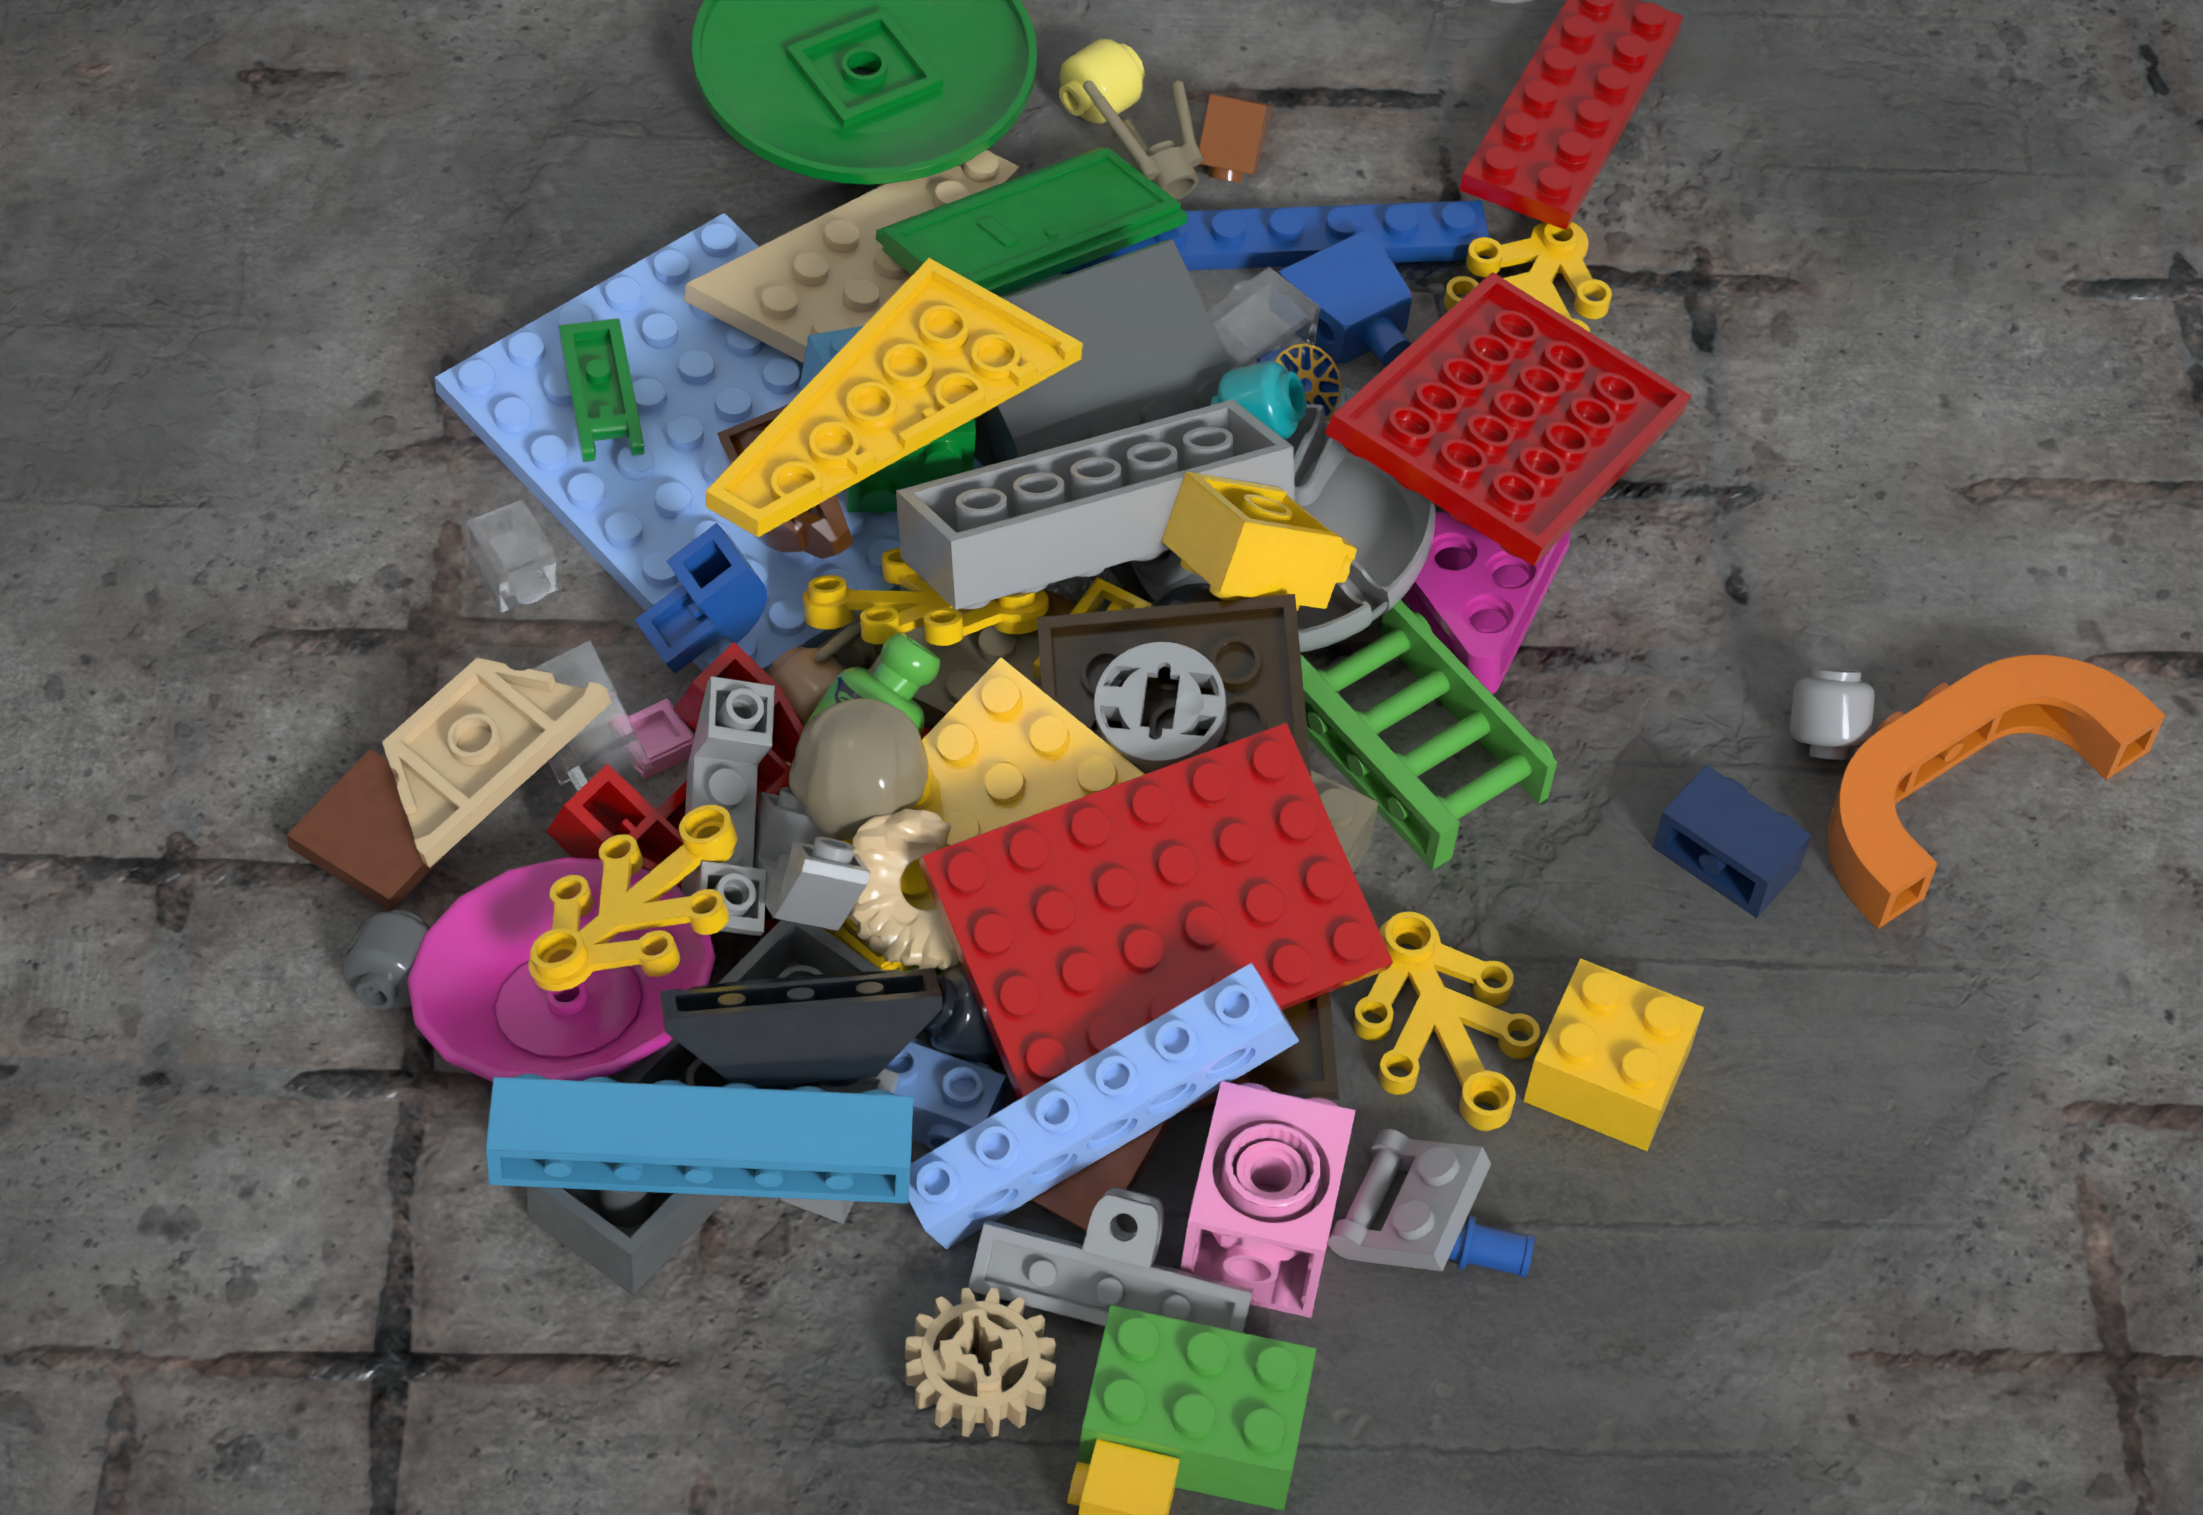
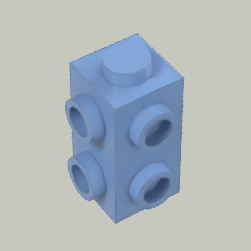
M914 1038L885 1068L899 1074L894 1092L895 1095L914 1096L912 1140L927 1145L932 1151L1003 1109L1006 1075L995 1072L983 1062H975L969 1059L961 1060L933 1050L919 1039Z

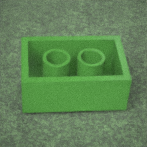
M1110 1305L1082 1426L1078 1462L1090 1464L1096 1440L1101 1439L1180 1459L1175 1488L1284 1511L1317 1348Z

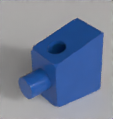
M1370 228L1278 271L1273 311L1310 343L1327 353L1335 363L1345 364L1371 351L1386 367L1411 345V342L1403 335L1407 330L1412 303L1410 289Z

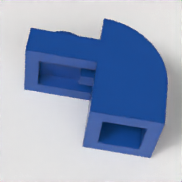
M715 523L666 561L682 584L635 619L663 662L675 674L725 635L732 643L735 642L737 644L755 626L766 606L767 589L731 537L718 523Z

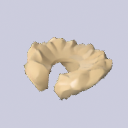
M904 809L895 814L874 816L858 829L852 839L853 846L855 847L854 854L860 856L870 870V876L866 888L847 917L857 925L856 936L867 941L871 950L882 953L886 962H901L905 966L919 965L920 969L938 967L945 971L956 966L960 961L938 909L930 911L916 909L906 901L901 890V878L904 870L910 863L925 854L945 847L951 825L948 822L942 821L934 812Z

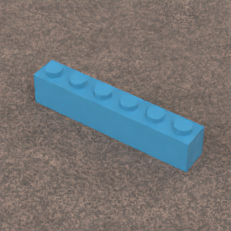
M522 1074L514 1078L494 1077L486 1143L489 1185L908 1204L914 1096L895 1095L886 1090H869L862 1094L826 1092L823 1089L810 1086L799 1087L794 1090L757 1089L743 1083L729 1084L724 1087L687 1086L682 1082L674 1080H663L654 1084L618 1083L605 1077H592L584 1081L550 1080L536 1074Z

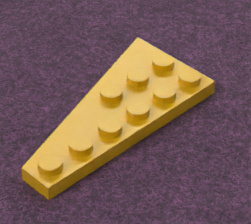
M928 258L706 490V508L754 536L760 537L1081 360L1083 343Z

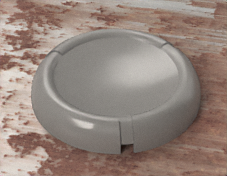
M1307 404L1305 417L1299 420L1297 430L1289 438L1284 439L1294 447L1295 502L1331 532H1335L1340 537L1348 540L1357 548L1355 559L1351 562L1350 573L1345 583H1335L1326 609L1300 605L1297 611L1300 653L1323 648L1345 640L1364 630L1377 617L1391 610L1404 597L1420 574L1429 555L1435 532V503L1417 492L1402 487L1394 477L1367 460L1352 455L1342 444L1324 434L1330 421L1325 418L1324 406ZM1171 549L1161 552L1158 557L1151 560L1131 561L1135 576L1144 594L1152 604L1164 593L1186 584L1208 582L1201 576L1185 570L1180 565L1182 559Z

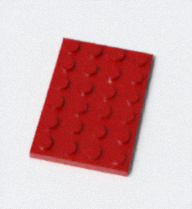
M1492 272L1332 415L1324 434L1342 444L1352 455L1367 460L1394 477L1402 487L1419 493L1446 510L1454 520L1471 526L1498 543L1509 555L1521 558L1535 566L1683 414L1692 395Z
M1287 723L925 854L918 863L1018 1100L1250 963L1254 965L1268 986L1281 1010L1386 971L1393 964L1392 958Z

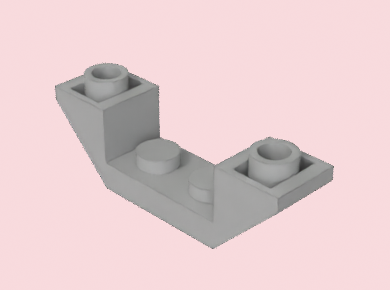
M711 676L707 682L687 766L685 815L700 806H721L729 812L738 839L734 852L724 863L701 861V864L682 879L681 888L687 897L703 889L719 891L724 898L729 912V921L720 931L761 936L764 933L767 869L753 868L757 768L760 761L772 747L775 686Z
M782 787L779 795L760 791L756 808L753 868L767 869L766 907L775 919L838 931L866 888L870 870L860 856L854 854V846L829 838L809 819L790 787Z

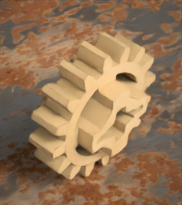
M962 1288L961 1302L956 1306H952L948 1300L940 1296L935 1299V1319L919 1313L915 1320L916 1336L907 1337L905 1359L910 1362L905 1364V1383L908 1386H918L915 1391L916 1407L923 1409L935 1404V1425L941 1428L954 1417L961 1420V1434L966 1437L970 1436L975 1423H985L990 1436H998L1000 1420L1008 1418L1012 1424L1021 1428L1025 1425L1027 1409L1025 1405L1033 1409L1042 1410L1046 1398V1389L1044 1387H1053L1056 1365L1051 1361L1054 1360L1056 1344L1054 1338L1042 1337L1044 1335L1045 1319L1042 1315H1037L1025 1320L1023 1318L1025 1300L1020 1297L1012 1301L1008 1307L999 1304V1290L996 1288L990 1289L985 1301H975L974 1294L970 1288ZM956 1333L953 1339L946 1340L949 1336ZM972 1348H975L977 1357L972 1354ZM983 1366L985 1369H989L988 1376L984 1374ZM1016 1383L1013 1387L1002 1393L1008 1384Z

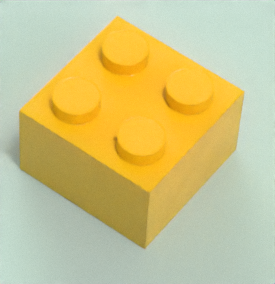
M1580 958L1535 1057L1523 1102L1648 1151L1692 1048L1704 1007Z

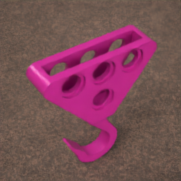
M1447 511L1435 513V532L1429 555L1416 581L1401 601L1411 611L1420 613L1430 625L1432 633L1491 694H1494L1499 689L1569 548L1570 530L1535 566H1532L1521 558L1509 555L1498 543L1471 526L1454 520Z

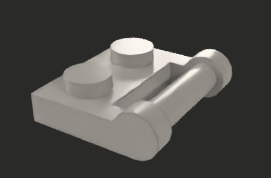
M1383 1129L1379 1131L1370 1150L1371 1156L1374 1159L1346 1218L1336 1221L1328 1238V1246L1339 1256L1353 1261L1443 1271L1491 1166V1162L1483 1147L1413 1140L1396 1130ZM1397 1170L1409 1171L1382 1230H1370Z

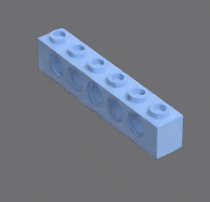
M1250 963L911 1163L909 1201L924 1230L945 1249H948L982 1229L987 1220L996 1221L1220 1088L1221 1081L1230 1083L1298 1043L1299 1040L1268 986L1254 965Z

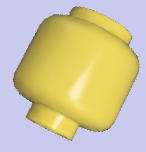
M1099 39L1068 58L1062 64L1059 75L1061 86L1059 96L1061 102L1072 115L1080 116L1089 123L1103 124L1107 121L1084 90V82L1087 80L1092 81L1116 113L1119 114L1138 102L1141 97L1145 77L1143 64L1137 53L1128 45L1117 43L1111 39Z

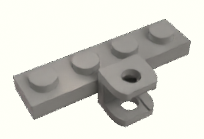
M1119 1187L1110 1188L1096 1204L1090 1217L1084 1245L987 1220L983 1225L968 1286L971 1291L987 1295L991 1288H996L999 1290V1299L1012 1302L1020 1297L1025 1300L1026 1306L1106 1326L1110 1305L1241 1333L1244 1331L1254 1289L1155 1264L1164 1228V1205L1158 1197ZM1117 1215H1131L1137 1222V1231L1126 1232L1122 1230L1117 1223Z

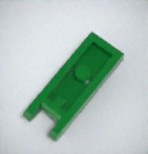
M620 318L559 325L560 345L582 462L595 461L596 446L594 441L628 437V447L631 455H644L643 435Z

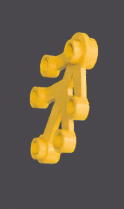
M1541 222L1533 229L1531 238L1503 245L1487 237L1477 238L1469 245L1466 266L1471 273L1479 277H1487L1492 272L1497 274L1502 267L1535 261L1530 272L1503 279L1590 333L1591 331L1587 324L1581 320L1571 318L1552 283L1557 273L1563 274L1575 294L1574 308L1582 317L1599 319L1604 317L1609 310L1612 291L1606 283L1593 279L1583 262L1588 250V237L1585 231L1573 222H1571L1567 230ZM1484 255L1491 259H1482L1479 256ZM1466 276L1451 279L1447 284L1444 298L1446 309L1449 311L1463 299L1456 295H1467L1479 283ZM1586 297H1593L1599 301H1591Z
M900 548L891 549L882 554V575L884 581L890 584L901 585L910 591L851 590L846 586V581L842 577L824 575L812 579L808 583V590L803 594L804 620L807 625L813 628L828 630L844 627L855 619V610H864L860 614L861 637L864 641L872 644H884L893 634L898 632L906 633L924 626L925 640L930 644L938 646L958 643L964 636L992 625L1002 633L1025 634L1038 629L1037 617H1043L1049 609L1048 595L1041 590L1034 593L1018 592L993 599L989 604L978 609L955 610L901 559Z
M704 805L687 813L679 825L680 835L684 844L632 888H630L631 876L635 875L643 865V857L637 841L632 836L626 834L615 835L604 841L599 848V857L603 864L599 915L581 930L580 919L592 910L595 903L589 884L580 875H568L557 880L549 892L554 905L552 929L540 935L534 941L530 950L531 957L528 967L535 984L545 990L563 991L578 986L593 971L640 965L642 971L649 976H664L672 972L680 962L678 948L670 933L657 930L643 935L639 940L607 942L622 932L689 923L692 930L701 935L713 934L723 929L729 921V912L722 894L717 890L703 889L689 897L657 900L701 864V861L724 863L732 856L738 836L729 812L718 805Z
M1401 912L1394 915L1379 929L1393 964L1388 970L1379 973L1369 995L1359 1000L1356 1004L1352 1020L1353 1030L1360 1038L1367 1041L1384 1039L1390 1033L1393 1022L1394 1010L1391 1005L1407 977H1409L1418 995V1000L1394 1049L1386 1052L1381 1058L1377 1075L1378 1082L1386 1092L1394 1095H1403L1413 1090L1420 1069L1418 1060L1434 1029L1463 1088L1459 1101L1462 1117L1470 1126L1477 1130L1490 1131L1497 1129L1507 1123L1511 1116L1516 1097L1515 1089L1510 1080L1504 1075L1484 1069L1463 1024L1498 1038V1044L1502 1052L1515 1059L1527 1058L1535 1052L1540 1037L1539 1024L1527 1014H1509L1492 1007L1505 1003L1511 994L1514 975L1506 964L1499 961L1485 962L1441 944L1439 933L1432 921L1420 913ZM1410 944L1417 950H1408L1399 945ZM1437 971L1472 983V992L1477 1000L1444 987ZM1488 978L1496 979L1503 986L1492 988L1487 986L1483 980ZM1369 1013L1377 1014L1383 1021L1380 1023H1370L1363 1018V1015ZM1512 1031H1521L1525 1033L1529 1037V1039L1526 1041H1518L1512 1038L1509 1035V1033ZM1391 1067H1401L1409 1075L1397 1077L1392 1075L1388 1069ZM1481 1102L1488 1103L1495 1108V1110H1484L1479 1108L1475 1104Z

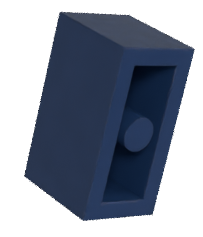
M1706 765L1662 812L1652 848L1757 918L1800 871L1811 834L1802 829L1787 814L1775 811L1748 793L1738 781L1724 777Z

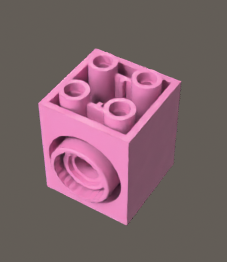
M1221 1081L1188 1219L1180 1270L1254 1289L1250 1305L1311 1318L1356 1110L1339 1107L1334 1102L1323 1098L1302 1099L1271 1092L1268 1088L1259 1084L1243 1083L1238 1085Z

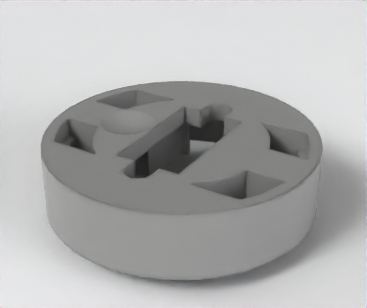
M1151 642L1133 647L1119 655L1108 665L1096 687L1094 709L1101 739L1144 773H1150L1213 750L1223 736L1227 722V705L1222 679L1217 669L1205 656L1185 645L1172 642ZM1162 667H1168L1171 669L1170 678L1179 680L1173 728H1163L1159 739H1151L1149 737L1150 727L1141 726L1148 677L1158 678L1159 670ZM1118 680L1125 681L1122 687L1114 685ZM1200 688H1210L1213 690L1214 695L1201 694ZM1107 720L1121 722L1122 728L1109 727ZM1200 729L1208 730L1204 736L1197 735Z

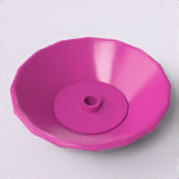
M564 857L510 869L458 897L424 934L407 979L414 1023L446 1062L493 1082L494 1077L514 1078L522 1074H536L550 1080L584 1081L592 1077L614 1075L668 1045L673 1039L665 1032L660 991L669 989L687 990L693 986L709 984L716 959L710 934L701 935L694 932L689 923L618 933L607 943L639 940L643 935L657 930L670 933L680 954L678 966L669 974L659 977L645 974L640 965L593 971L584 982L574 988L563 991L545 990L535 984L528 965L531 957L530 950L534 941L540 935L552 929L554 905L549 895L550 888L557 880L568 875H580L587 880L595 903L592 910L580 919L581 930L599 915L603 864L601 859ZM641 868L635 875L631 876L630 888L650 873V871ZM675 885L657 901L687 897V895Z

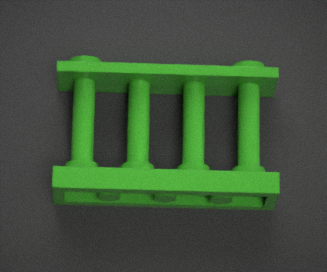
M1401 600L1383 615L1379 639L1327 670L1315 669L1301 655L1308 738L1360 794L1379 802L1377 812L1432 871L1452 859L1460 825L1458 820L1517 783L1538 804L1549 798L1557 761L1554 759L1548 745L1541 738L1532 736L1432 633L1426 619L1420 613L1411 611ZM1396 657L1419 679L1364 713L1358 710L1354 711L1337 693ZM1436 698L1459 720L1458 723L1405 755L1394 753L1377 735ZM1477 740L1500 763L1445 798L1435 796L1418 778L1419 775Z

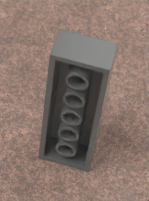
M780 920L719 983L881 969L821 927ZM674 1038L668 1045L645 1057L620 1082L654 1084L663 1080H674L682 1082L687 1086L724 1087L731 1084ZM820 1082L791 1084L785 1090H794L805 1086L818 1087ZM526 1187L529 1219L633 1296L729 1197L726 1195Z

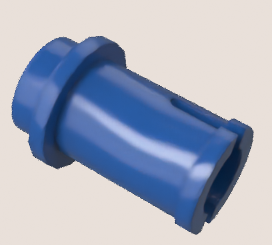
M1468 1215L1448 1260L1457 1261L1458 1269L1465 1270L1467 1264L1518 1274L1519 1277L1525 1278L1531 1263L1535 1235H1524L1475 1224L1476 1217Z

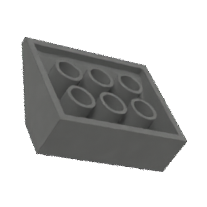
M1167 239L1003 297L1004 300L1082 342V359L981 414L996 464L1211 406L1212 397L1218 395V386L1222 376L1232 370V367L1174 240Z

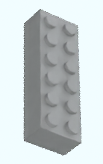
M1229 400L896 490L901 559L955 610L978 609L986 606L993 599L1018 592H1038L1045 589L1050 583L1075 576H1095L1103 572L1107 567L1131 560H1151L1158 557L1161 552L1170 550L1162 542V538L1186 471L1281 487L1295 501L1294 447L1236 401Z

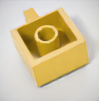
M1187 471L1185 472L1162 538V542L1182 559L1180 565L1185 570L1199 575L1211 585L1209 591L1222 600H1233L1247 597L1295 594L1297 611L1300 605L1326 609L1335 583H1345L1350 573L1351 562L1355 559L1357 551L1354 545L1335 532H1331L1290 498L1281 487Z

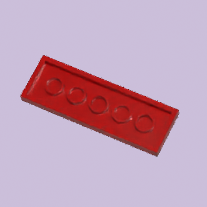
M1566 0L1463 172L1459 191L1567 230L1678 36L1683 15L1666 10L1657 4L1641 0Z

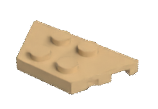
M476 658L382 741L390 768L397 783L403 808L415 838L416 848L423 863L429 868L434 865L612 703L608 690L603 685L589 682L586 689L557 683L552 673L533 669L513 670L505 663Z

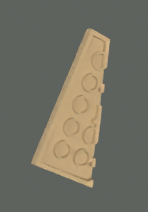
M986 150L975 158L936 175L912 181L884 184L686 283L684 301L804 363L808 335L864 326L912 276L882 251L883 245L876 240L877 229L1015 179L1018 176L1019 166Z

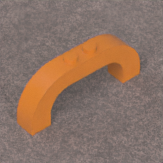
M2022 655L2009 657L1984 665L1951 686L1946 682L1939 684L1926 695L1922 703L1906 714L1898 711L1886 718L1875 734L1857 750L1845 770L1829 818L1827 831L1830 861L1842 889L1851 902L1877 929L1922 901L1926 896L1938 863L1905 830L1898 818L1895 805L1991 742L2001 737L2018 733L2044 735L2072 748L2107 780L2150 752L2166 715L2138 689L2115 674L2093 664L2062 656Z

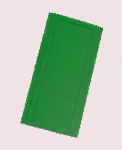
M1098 147L877 229L876 240L883 245L882 251L911 275L928 258H931L995 295L1001 296L1187 224L1188 214L1181 209L1180 202L1109 147L1105 149Z

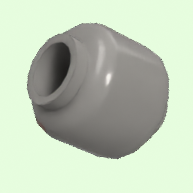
M1812 667L1811 677L1799 679L1794 687L1790 723L1792 737L1799 742L1810 744L1809 756L1846 760L1848 748L1861 747L1871 737L1875 699L1874 689L1868 683L1861 681L1860 671Z

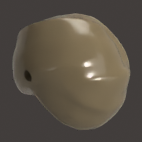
M857 698L839 702L826 708L806 725L799 738L788 779L793 794L804 808L809 819L830 838L845 841L853 839L858 829L874 816L895 814L904 809H912L924 793L928 779V760L925 746L916 725L902 710L875 699Z

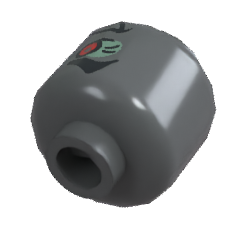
M392 910L370 915L359 925L345 954L342 974L347 986L366 1006L377 1010H397L411 1006L407 979L423 936L429 930V926L417 915L404 910Z

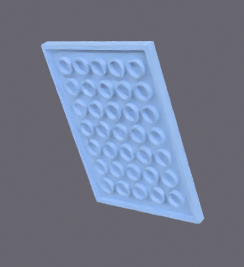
M723 213L435 377L436 393L644 611H647L682 584L666 561L715 523H718L731 537L767 589V602L760 619L737 645L768 674L773 662L783 653L796 647L816 648L836 630L813 628L807 625L804 620L803 594L808 590V583L812 579L824 575H835L845 579L846 586L851 590L902 591L896 584L884 581L881 560L884 552L900 548L898 512L884 514L847 512V491L845 489L836 495L851 533L853 547L836 556L820 559L804 552V549L802 552L777 551L767 546L760 537L754 536L706 508V490L728 468L717 433L788 405L801 392L800 382L804 364L684 301L686 283L759 247ZM620 318L643 435L644 455L632 456L628 447V437L594 441L596 446L595 461L582 462L560 345L559 325ZM974 457V468H973V470H974V469L981 468V467H984V466ZM725 635L695 658L693 662L703 672L732 642Z

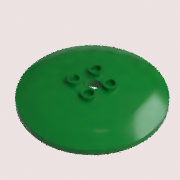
M704 0L693 27L692 65L696 85L706 107L722 128L742 146L779 167L805 176L839 183L890 184L912 181L953 169L975 158L1001 139L1016 123L1027 105L1036 77V36L1030 16L1021 0ZM862 67L865 70L876 73L863 76L855 74L852 70Z

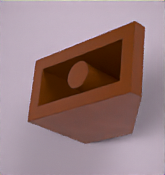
M1220 93L1210 94L1199 147L1204 158L1200 164L1209 166L1208 177L1242 183L1243 173H1257L1274 104Z

